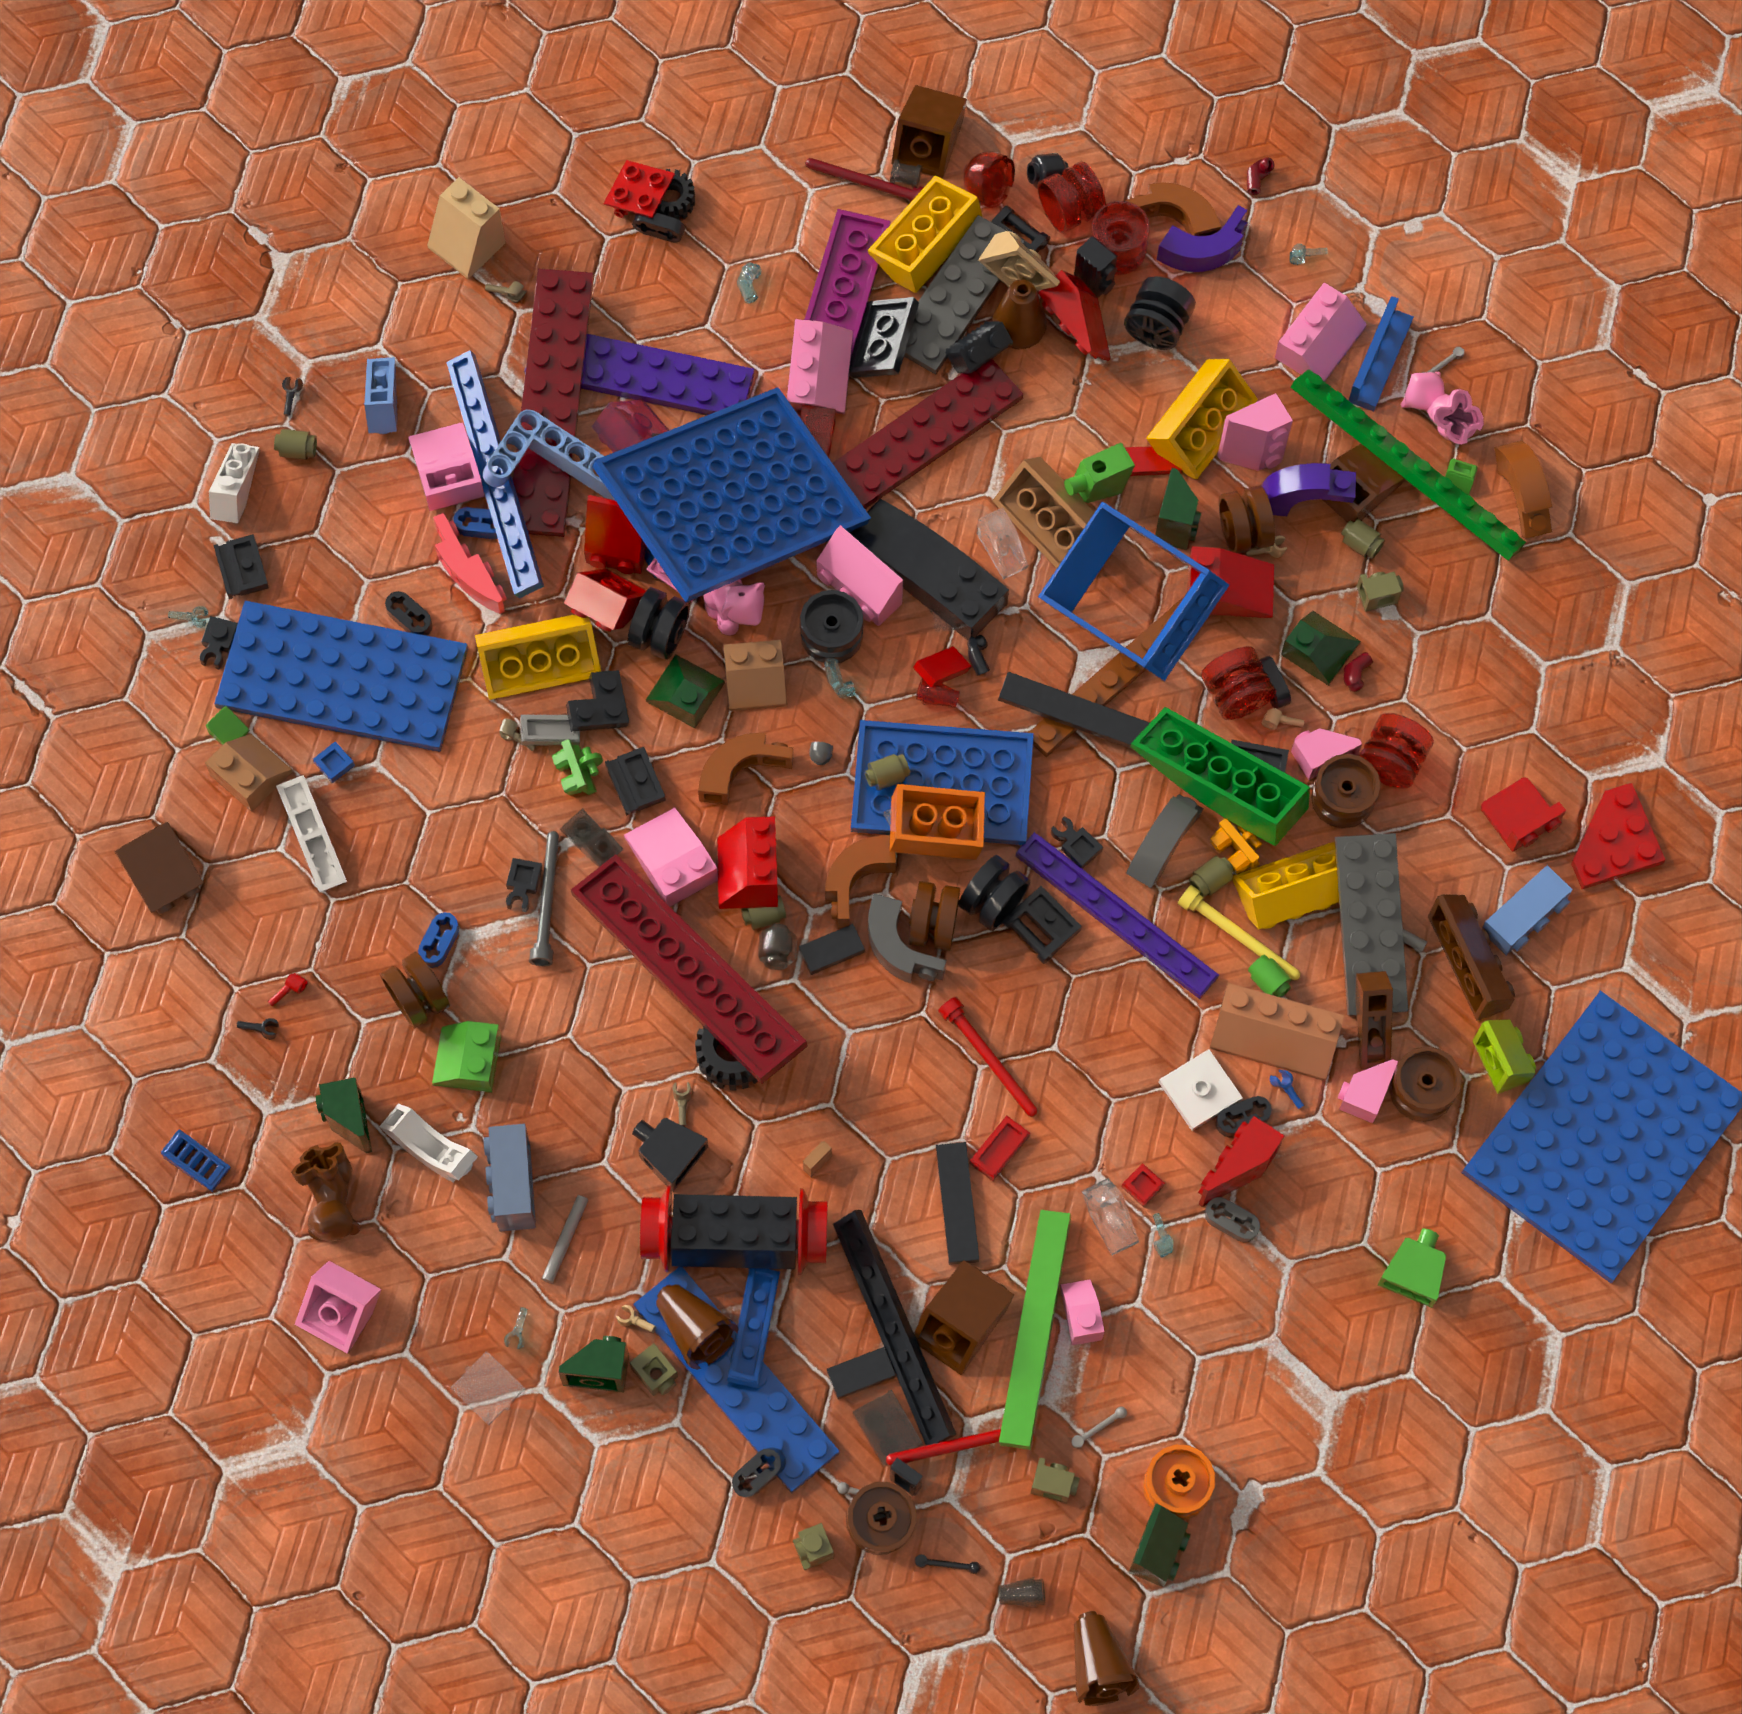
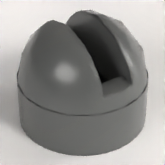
M812 742L809 750L811 760L817 765H825L830 761L834 747L825 742Z

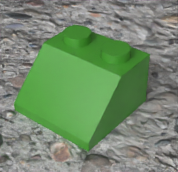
M466 1021L443 1026L432 1085L492 1092L501 1042L499 1025Z

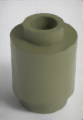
M282 429L280 434L275 435L274 450L279 451L280 457L307 460L308 457H315L317 449L316 435H310V432L289 429Z
M1357 519L1355 522L1350 520L1341 533L1344 536L1342 541L1344 544L1363 557L1369 556L1371 559L1379 553L1385 543V540L1381 538V533L1360 519Z
M892 754L868 763V770L865 771V776L869 786H875L879 791L905 781V777L910 776V769L903 754L897 756Z
M1214 856L1193 872L1189 883L1201 891V896H1211L1233 880L1232 872H1234V869L1226 858L1220 859L1218 856Z
M778 895V907L741 909L745 926L751 924L753 930L780 923V919L786 918L784 904L780 895Z

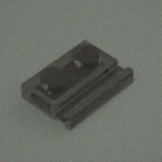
M892 1390L852 1412L883 1468L888 1466L886 1463L887 1455L923 1446V1442Z

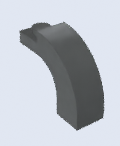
M1180 794L1177 797L1173 796L1150 828L1126 874L1152 888L1162 876L1180 841L1199 819L1204 808L1197 805L1189 797H1183Z
M874 893L868 916V937L872 951L879 963L890 974L908 983H911L914 973L928 981L943 980L947 960L913 951L899 938L897 926L902 913V901Z

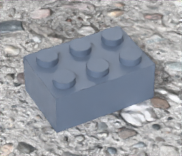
M515 1124L488 1127L489 1137H484L485 1156H487L488 1164H491V1166L485 1167L489 1192L493 1193V1196L487 1197L491 1222L497 1223L500 1232L536 1228L531 1147L526 1125Z

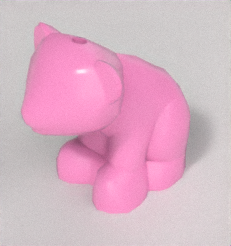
M1440 372L1412 374L1401 407L1426 410L1429 417L1438 425L1437 430L1439 434L1453 443L1465 444L1467 439L1477 429H1482L1483 415L1478 407L1472 406V399L1468 391L1457 389L1453 390L1450 395L1444 393V382Z
M739 579L703 595L705 610L711 618L717 619V625L722 634H736L739 624L756 626L761 622L765 585L759 582L752 585H743Z

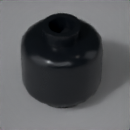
M1058 153L1035 155L1027 165L1028 181L1038 190L1060 188L1069 175L1068 163Z

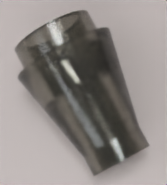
M1034 1576L1010 1584L999 1585L1000 1605L1009 1604L1030 1608H1038V1605H1045L1043 1579H1036Z

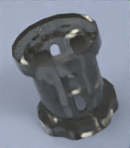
M895 159L890 183L895 184L898 182L911 185L912 188H917L921 178L922 165L918 164L915 167L902 164L900 160Z

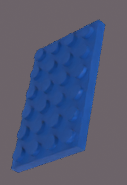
M860 720L851 832L890 835L891 816L889 812H891V797L897 784L878 791L875 786H869L865 771L868 770V763L892 754L896 756L903 754L910 769V776L905 777V781L898 784L985 792L984 842L1013 845L1026 844L1034 733Z

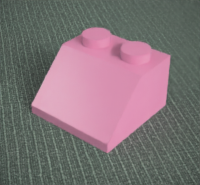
M328 1261L311 1276L295 1325L348 1353L373 1314L381 1289Z

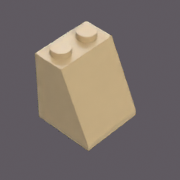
M458 177L439 197L427 246L437 256L465 278L469 279L505 244L500 209Z

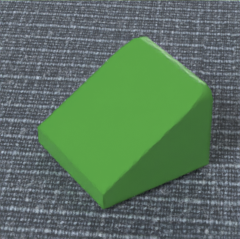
M1452 458L1445 477L1449 478L1455 486L1469 495L1478 467Z
M227 706L223 707L206 724L208 733L222 745L228 741L243 737L250 731Z

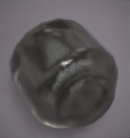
M773 924L770 928L763 930L759 936V960L769 969H786L796 959L797 935L783 924Z

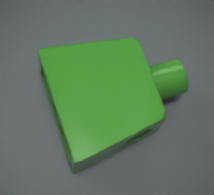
M1122 442L1083 459L1074 477L1065 480V489L1071 496L1079 493L1086 503L1119 495L1123 492L1135 464Z
M1423 1228L1417 1241L1405 1238L1380 1278L1378 1286L1432 1308L1439 1296L1446 1259L1444 1252L1434 1249L1439 1235L1430 1229Z

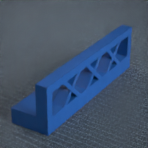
M1393 296L1390 297L1352 386L1348 400L1354 405L1373 412L1414 316L1396 310L1399 298Z

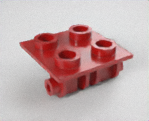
M626 160L603 204L613 207L614 214L619 218H623L629 212L653 218L675 173Z

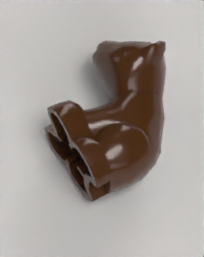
M335 1142L329 1147L319 1148L318 1145H315L302 1154L300 1163L294 1167L291 1173L300 1185H308L317 1203L308 1218V1233L310 1237L316 1240L336 1241L348 1235L358 1234L361 1227L352 1218L351 1213L345 1206L348 1185L352 1176V1167L342 1144Z

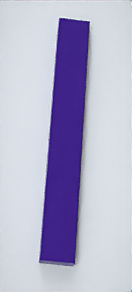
M1035 832L1029 837L1026 844H1023L1016 852L1015 857L1198 999H1201L1218 979L1219 974Z

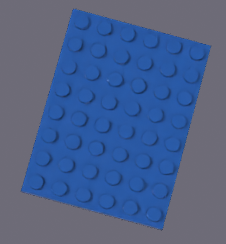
M779 387L594 461L592 466L685 602L823 544L831 539L839 526L851 532L867 525L871 519Z
M1600 990L1461 1173L1602 1278L1612 1283L1742 1108V1092Z

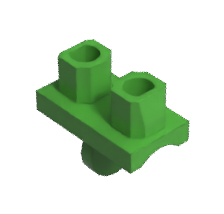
M570 739L561 742L563 749L552 755V759L556 768L561 772L571 768L572 774L561 779L564 792L570 796L582 791L588 795L597 792L591 776L599 774L597 766L603 762L602 755L600 753H592L590 747H585L581 750L579 745H572Z

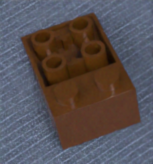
M1359 444L1336 458L1330 464L1331 470L1356 472V490L1353 503L1332 500L1323 501L1347 523L1350 520L1355 522L1357 519L1362 521L1401 486L1406 479L1365 446Z

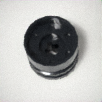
M1148 277L1143 281L1136 295V300L1131 305L1130 311L1124 319V326L1127 332L1140 343L1154 349L1170 350L1177 345L1184 331V325L1188 323L1195 309L1196 301L1193 295L1179 283L1164 277Z

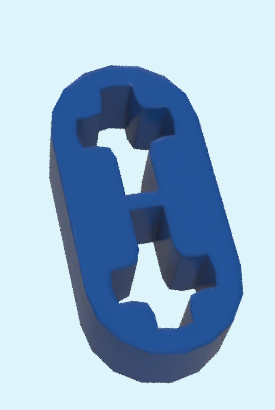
M465 507L455 513L454 523L460 535L498 539L495 529H491L490 526L493 524L489 509ZM467 517L471 518V522L468 523V526H463L462 522H464Z
M444 912L436 915L419 945L418 954L430 968L443 964L458 936L459 925L457 919L451 913ZM447 922H450L452 930H445L442 937H439L441 934L439 925H445ZM438 943L436 949L439 955H433L429 959L426 950L432 951L435 944Z

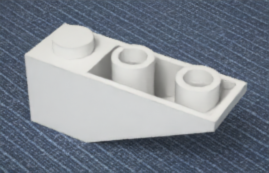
M243 443L231 444L209 490L210 519L233 523L239 522L246 507L259 447Z

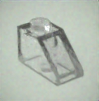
M1002 507L979 518L977 535L1002 578H1008L1027 569L1029 565L1017 530L1004 508Z
M1109 1178L1081 1191L1090 1217L1112 1256L1139 1243L1123 1194Z

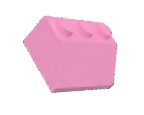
M1323 283L1279 340L1275 359L1301 375L1309 369L1319 375L1325 382L1364 331L1367 324L1346 295Z
M795 319L787 400L794 410L845 414L853 340L852 330L822 321Z
M1276 393L1226 416L1217 455L1221 461L1256 471L1266 467L1271 469L1281 463L1293 420Z
M839 526L817 559V576L825 585H832L837 591L845 592L853 597L862 609L863 618L868 622L872 620L877 626H880L902 605L903 579L842 526Z

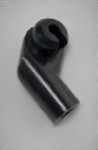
M978 635L975 638L972 636L967 642L968 658L976 675L979 676L990 671L981 650L987 648L988 644L983 635Z

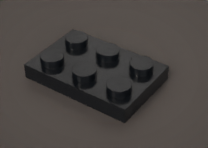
M914 297L868 301L850 360L849 375L852 378L899 374L919 306V302Z

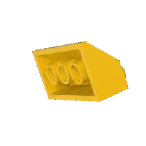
M934 176L868 249L869 255L895 283L917 293L954 251L977 216L983 217L978 197Z
M1207 359L1146 439L1158 455L1181 468L1186 475L1193 479H1198L1219 451L1226 416L1256 403L1258 399L1230 359Z
M574 614L475 635L489 700L589 679L591 672H601L592 625L588 616L587 618H581Z
M1335 841L1233 876V883L1246 914L1258 930L1272 928L1277 923L1288 919L1301 918L1306 913L1314 910H1324L1332 904L1339 902Z

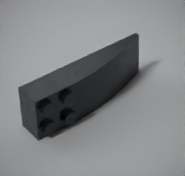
M879 499L867 511L871 517L869 523L849 532L903 579V588L967 640L972 636L975 638L1008 604L1009 589L945 538L882 499Z

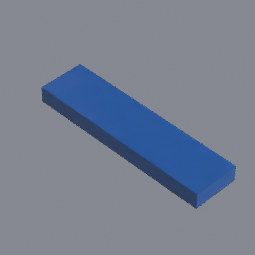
M749 1268L737 1325L739 1330L738 1334L736 1333L726 1380L728 1382L757 1388L759 1384L780 1271L761 1268Z

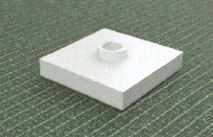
M1209 1049L1159 1079V1084L1191 1131L1218 1116L1223 1109L1237 1104L1243 1099Z

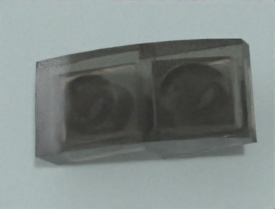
M583 808L560 829L598 867L615 854L618 855L623 851V848L606 829H601Z

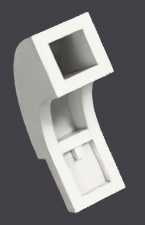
M399 1103L379 1126L409 1154L451 1182L465 1176L471 1170L472 1163L478 1157L470 1149L458 1145L438 1133L413 1109Z

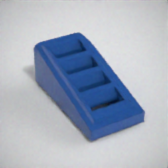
M180 1129L161 1151V1155L165 1160L211 1192H213L231 1168ZM184 1143H185L186 1146L183 1148V1150H182V1151L179 1153V1155L176 1157L175 1155L177 1154V1152L180 1150V1148H181V1147L184 1145ZM193 1150H195L196 1154L192 1157L188 1164H185L184 1161L186 1160V1158L190 1155V1153ZM203 1157H205L207 1160L198 1170V1172H196L194 1169L203 1159ZM213 1164L217 1165L218 1167L208 1180L204 1178V1175Z

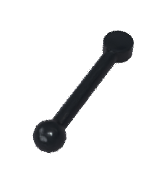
M922 1554L915 1558V1564L919 1568L930 1565L969 1570L972 1574L979 1573L981 1569L978 1562L966 1564L927 1559Z

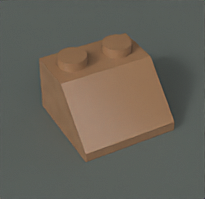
M781 640L724 645L729 711L787 706Z
M252 734L224 743L205 762L210 776L251 812L277 788L276 785L281 784L293 772L288 765Z

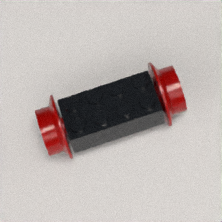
M668 1185L661 1198H642L641 1259H659L665 1272H669L670 1259H672V1266L795 1269L796 1244H798V1275H802L807 1263H826L828 1201H809L804 1189L800 1188L799 1219H797V1197L674 1194L672 1216V1187Z

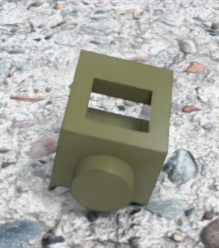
M1378 572L1367 578L1366 573L1361 574L1356 586L1365 612L1398 604L1400 595L1404 590L1402 579L1399 575L1396 576L1395 572L1387 574L1385 572Z
M655 1343L629 1362L631 1370L639 1377L653 1396L658 1392L661 1395H665L676 1386L674 1380L678 1377L677 1371ZM654 1370L662 1372V1376L658 1379H653L650 1375Z
M1039 1458L1030 1494L1067 1503L1069 1495H1076L1080 1478L1075 1477V1473L1068 1472L1069 1468L1067 1466L1051 1463L1049 1467L1044 1465L1046 1459Z
M822 1523L798 1532V1538L793 1540L804 1570L834 1559V1552Z

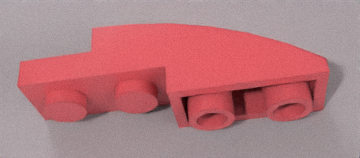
M444 513L433 517L436 531L442 542L435 545L437 556L447 573L475 601L498 614L504 613L503 601L507 600L501 585L495 586L491 578L494 577V573L488 561L483 563L479 554L471 556L465 543L460 545L457 539L460 534L453 520L448 522Z

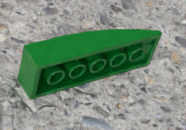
M1164 707L1131 743V748L1178 787L1227 820L1273 846H1276L1309 809L1310 786L1167 707Z

